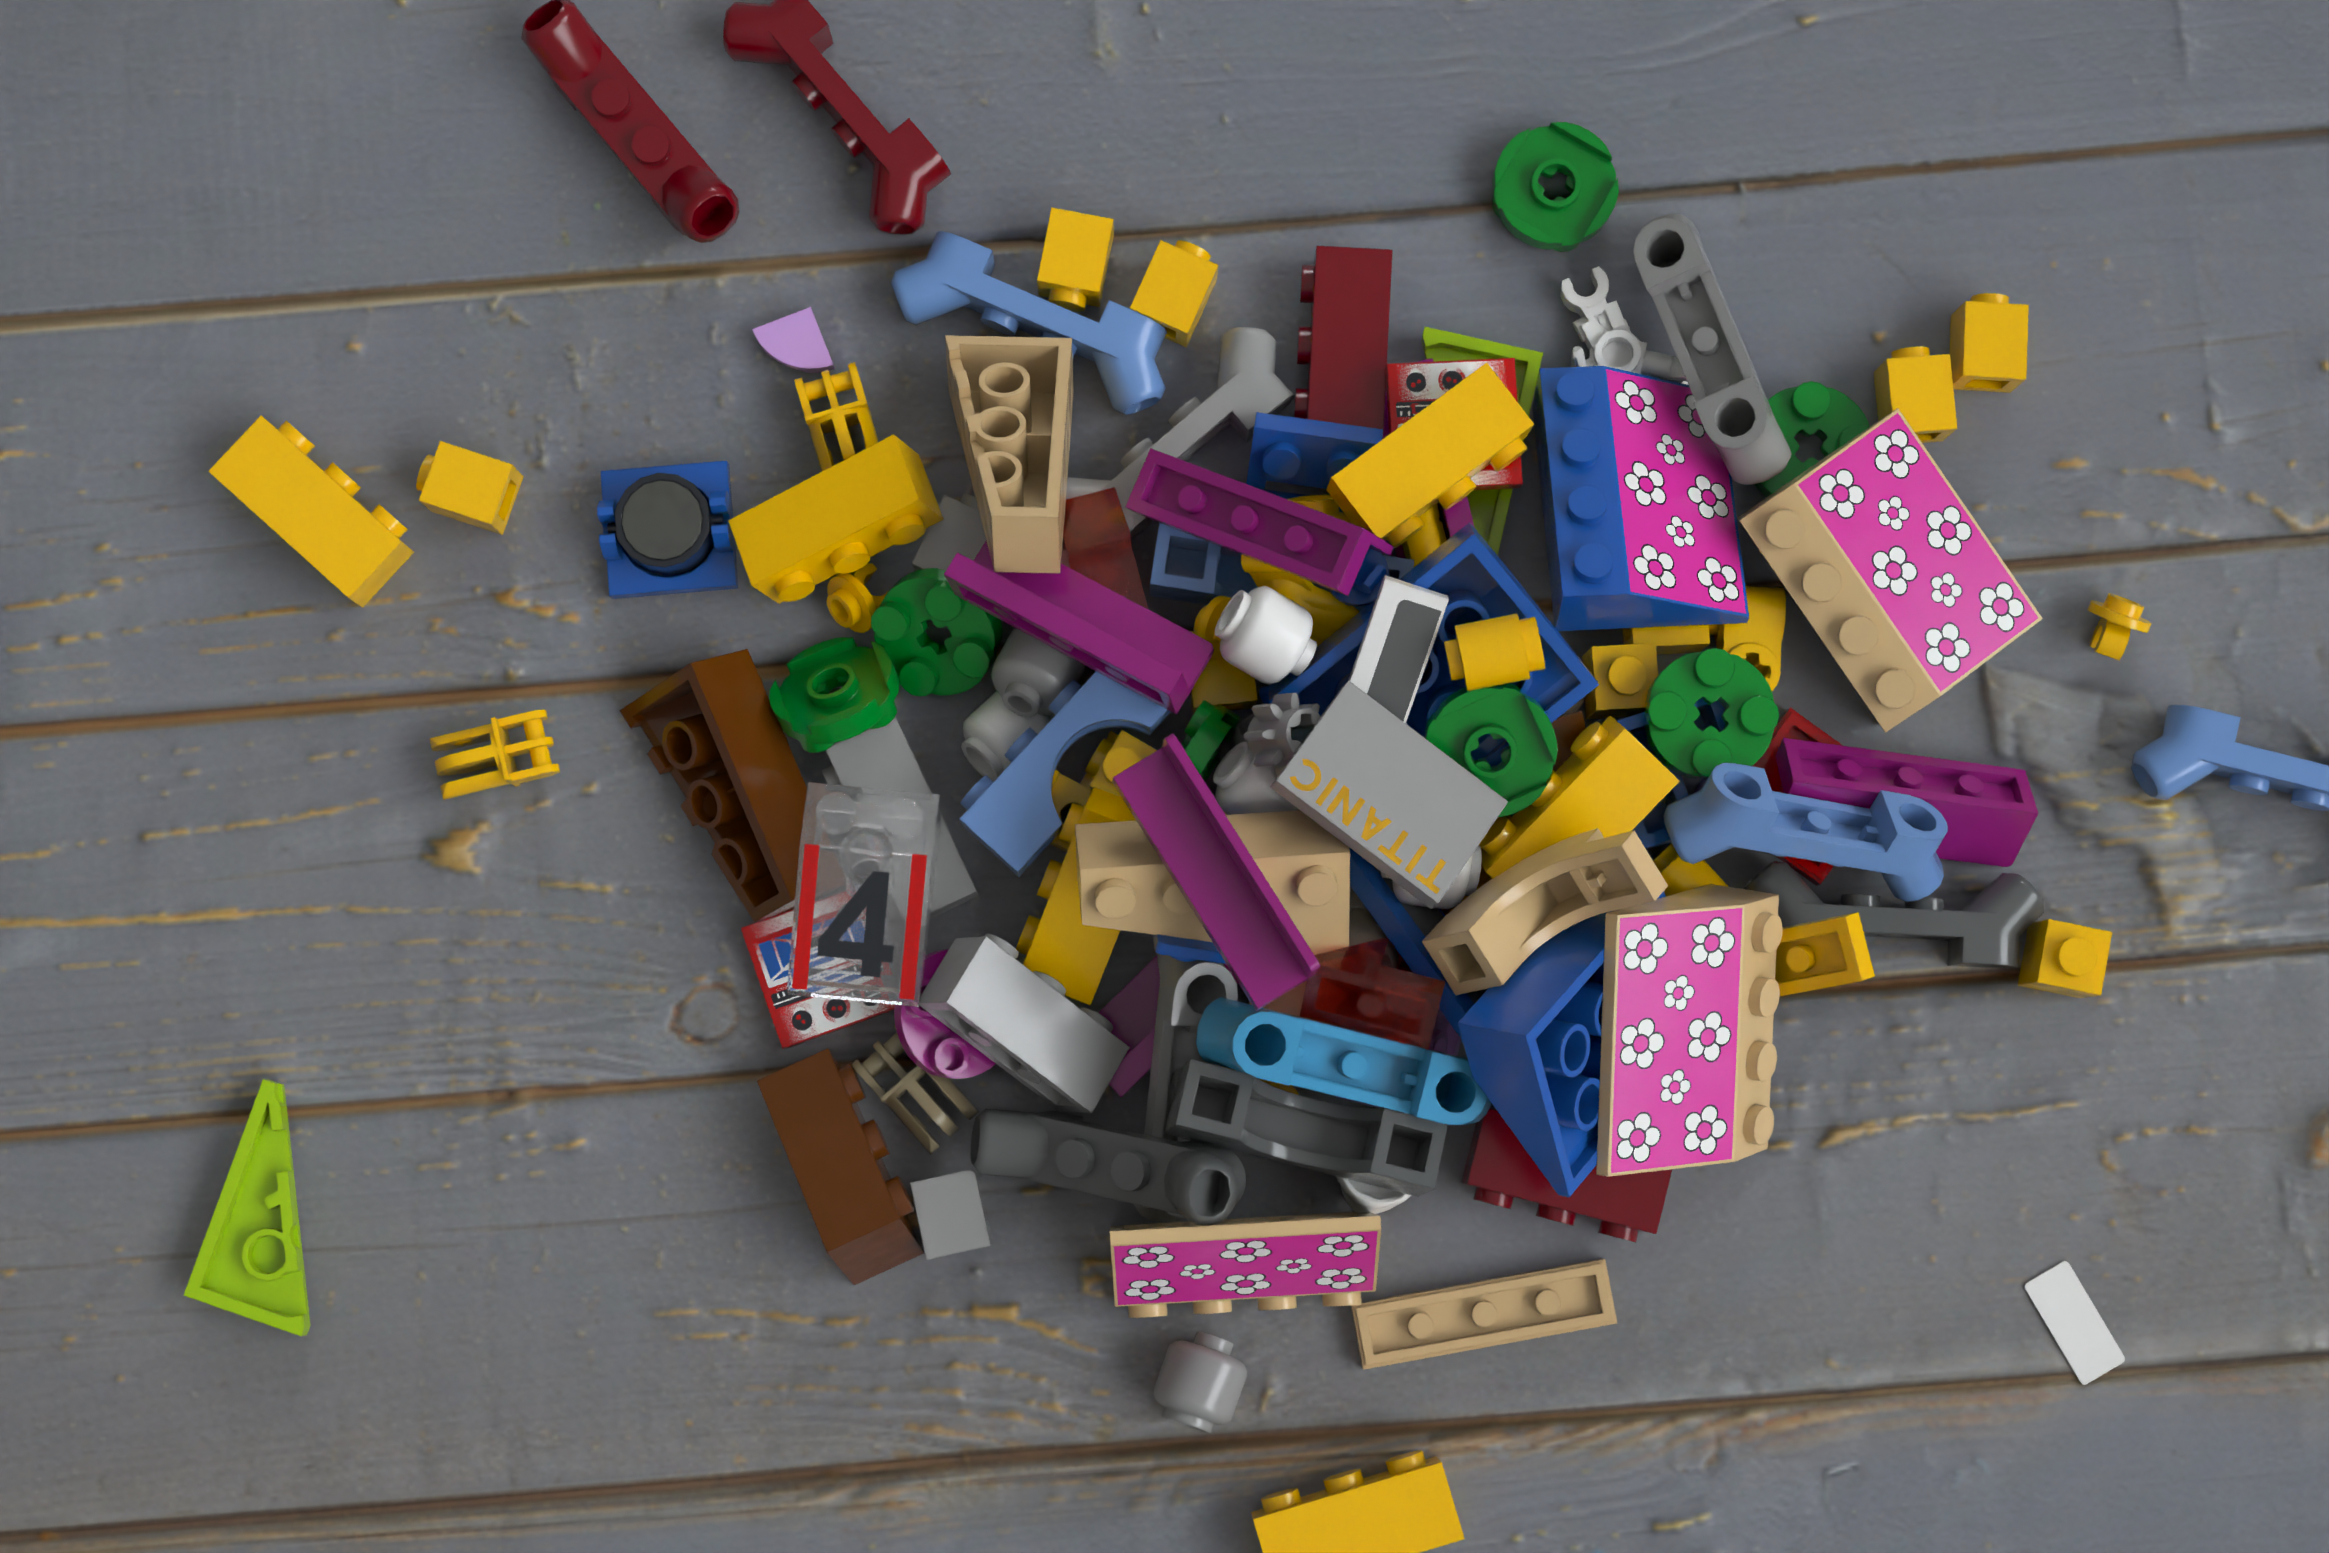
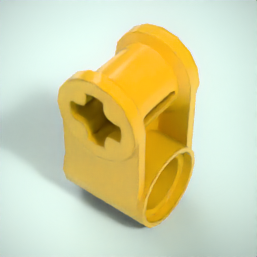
M1745 586L1749 620L1747 623L1719 624L1718 633L1714 635L1716 648L1725 650L1729 654L1740 656L1751 663L1764 676L1773 691L1779 682L1781 674V642L1786 616L1784 588Z

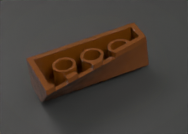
M748 649L692 662L619 710L631 729L641 726L653 747L647 755L659 774L670 772L682 790L686 799L680 807L692 826L699 825L705 828L712 837L715 844L711 855L754 922L799 907L805 844L820 845L815 901L848 883L839 864L836 852L830 843L815 808L812 796L806 787L791 752L788 740L770 705L762 679L756 670Z

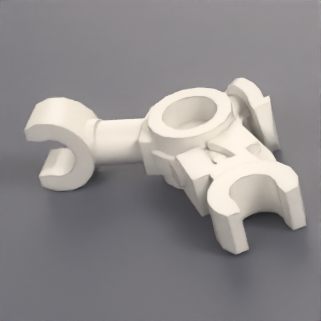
M1599 266L1591 271L1590 277L1596 289L1595 293L1591 296L1583 297L1578 295L1574 291L1573 284L1569 278L1562 280L1560 297L1563 304L1570 311L1580 315L1581 318L1574 321L1573 326L1581 341L1585 342L1589 349V358L1585 359L1583 349L1580 346L1573 347L1571 367L1607 366L1688 385L1677 356L1646 350L1647 343L1641 342L1631 333L1626 319L1623 318L1617 300L1607 303L1606 297L1609 290V280L1606 273Z

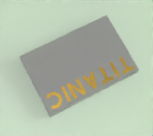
M1349 680L1334 697L1270 786L1275 792L1430 909L1439 904L1508 803L1506 799Z

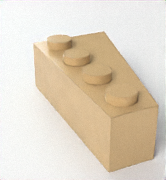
M945 335L949 395L994 572L1060 573L1074 398L1072 338Z
M1301 810L1226 815L1314 956L1349 962V847ZM1137 821L1075 824L1077 881L1082 925L1212 942Z

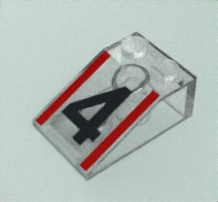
M808 782L799 847L787 984L788 995L920 1006L942 825L940 795Z

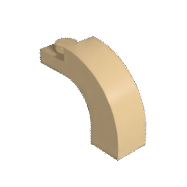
M1599 828L1540 850L1494 879H1491L1449 912L1422 940V943L1455 995L1502 986L1537 948L1558 933L1578 922L1602 913L1654 902L1668 885L1635 830L1604 838Z

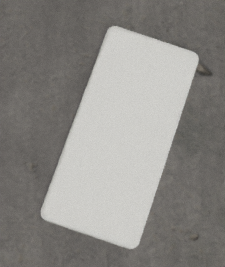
M2067 1261L2059 1263L2025 1284V1290L2081 1384L2086 1385L2125 1361L2123 1353Z

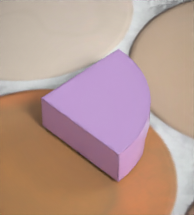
M811 307L752 329L765 353L787 367L807 373H821L825 370L831 371L835 369Z

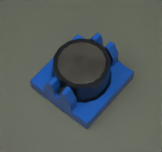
M727 461L600 471L603 501L598 503L597 516L602 524L603 534L599 535V544L603 558L607 561L609 596L612 599L739 589L735 538L728 520L733 518L730 467Z

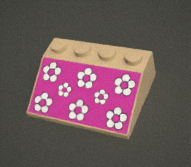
M1898 408L1737 517L1885 733L1939 698L2043 619Z
M1709 884L1658 898L1654 902L1606 913L1596 1174L1610 1177L1729 1163L1768 1149V1140L1774 1127V1114L1770 1108L1771 1077L1777 1063L1776 1048L1772 1044L1773 1020L1780 998L1779 985L1775 980L1776 951L1781 942L1783 931L1782 921L1778 916V894Z
M1341 1212L1225 1219L1213 1225H1198L1192 1221L1111 1226L1110 1247L1115 1307L1128 1306L1129 1318L1167 1316V1304L1193 1302V1314L1232 1312V1300L1257 1298L1258 1310L1297 1308L1296 1296L1322 1295L1323 1306L1362 1304L1361 1292L1376 1291L1381 1238L1380 1215L1371 1212Z

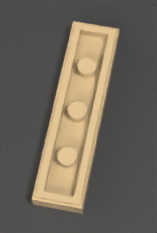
M1603 1258L1370 1300L1359 1305H1350L1363 1370L1617 1324L1606 1260Z

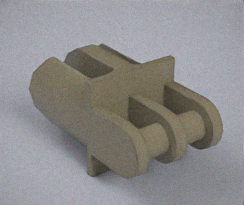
M897 1033L884 1044L879 1040L872 1046L876 1051L863 1063L856 1059L851 1064L880 1100L886 1103L930 1155L940 1147V1144L926 1129L920 1119L903 1103L900 1097L909 1092L949 1137H952L960 1128L920 1083V1080L926 1074L932 1078L943 1094L955 1104L967 1119L971 1120L979 1113L951 1079L934 1076L919 1066H916L908 1073L896 1060L905 1051ZM889 1065L901 1080L887 1092L875 1077Z

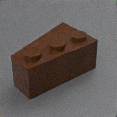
M827 1048L757 1080L824 1247L853 1285H857L924 1254L907 1215L914 1212L907 1191L899 1176L890 1177L882 1158L889 1155L890 1152L875 1119L865 1122L857 1102L865 1099L866 1095L851 1063L840 1067Z

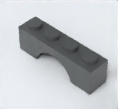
M1190 1059L1179 1069L1165 1134L1219 1145L1229 1150L1418 1197L1435 1189L1448 1125L1387 1108L1353 1107L1300 1096L1273 1087L1250 1074Z

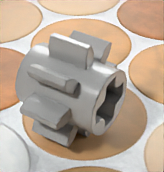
M1297 693L1275 694L1271 704L1254 705L1252 711L1255 717L1250 722L1248 731L1244 733V739L1248 740L1250 750L1256 756L1253 764L1256 767L1274 766L1276 776H1278L1321 717L1318 714L1320 708L1318 703L1299 705Z

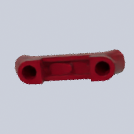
M551 0L537 8L525 20L521 39L550 76L557 90L573 109L582 115L647 192L654 205L676 230L700 243L712 242L725 235L736 223L740 212L738 198L732 189L713 172L598 36L571 0Z
M773 0L769 5L734 2L726 10L724 19L723 44L727 54L734 61L788 65L796 75L791 84L803 101L813 111L823 106L836 121V124L831 127V131L844 149L853 158L862 152L872 163L873 176L869 219L874 226L882 232L901 235L913 234L922 228L925 223L927 193L951 175L948 166L933 145L910 118L889 134L822 56L821 53L834 43L828 23L808 0Z

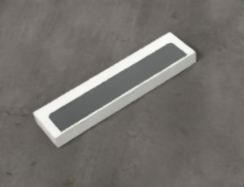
M1384 575L1349 681L1406 724L1449 598L1448 595Z

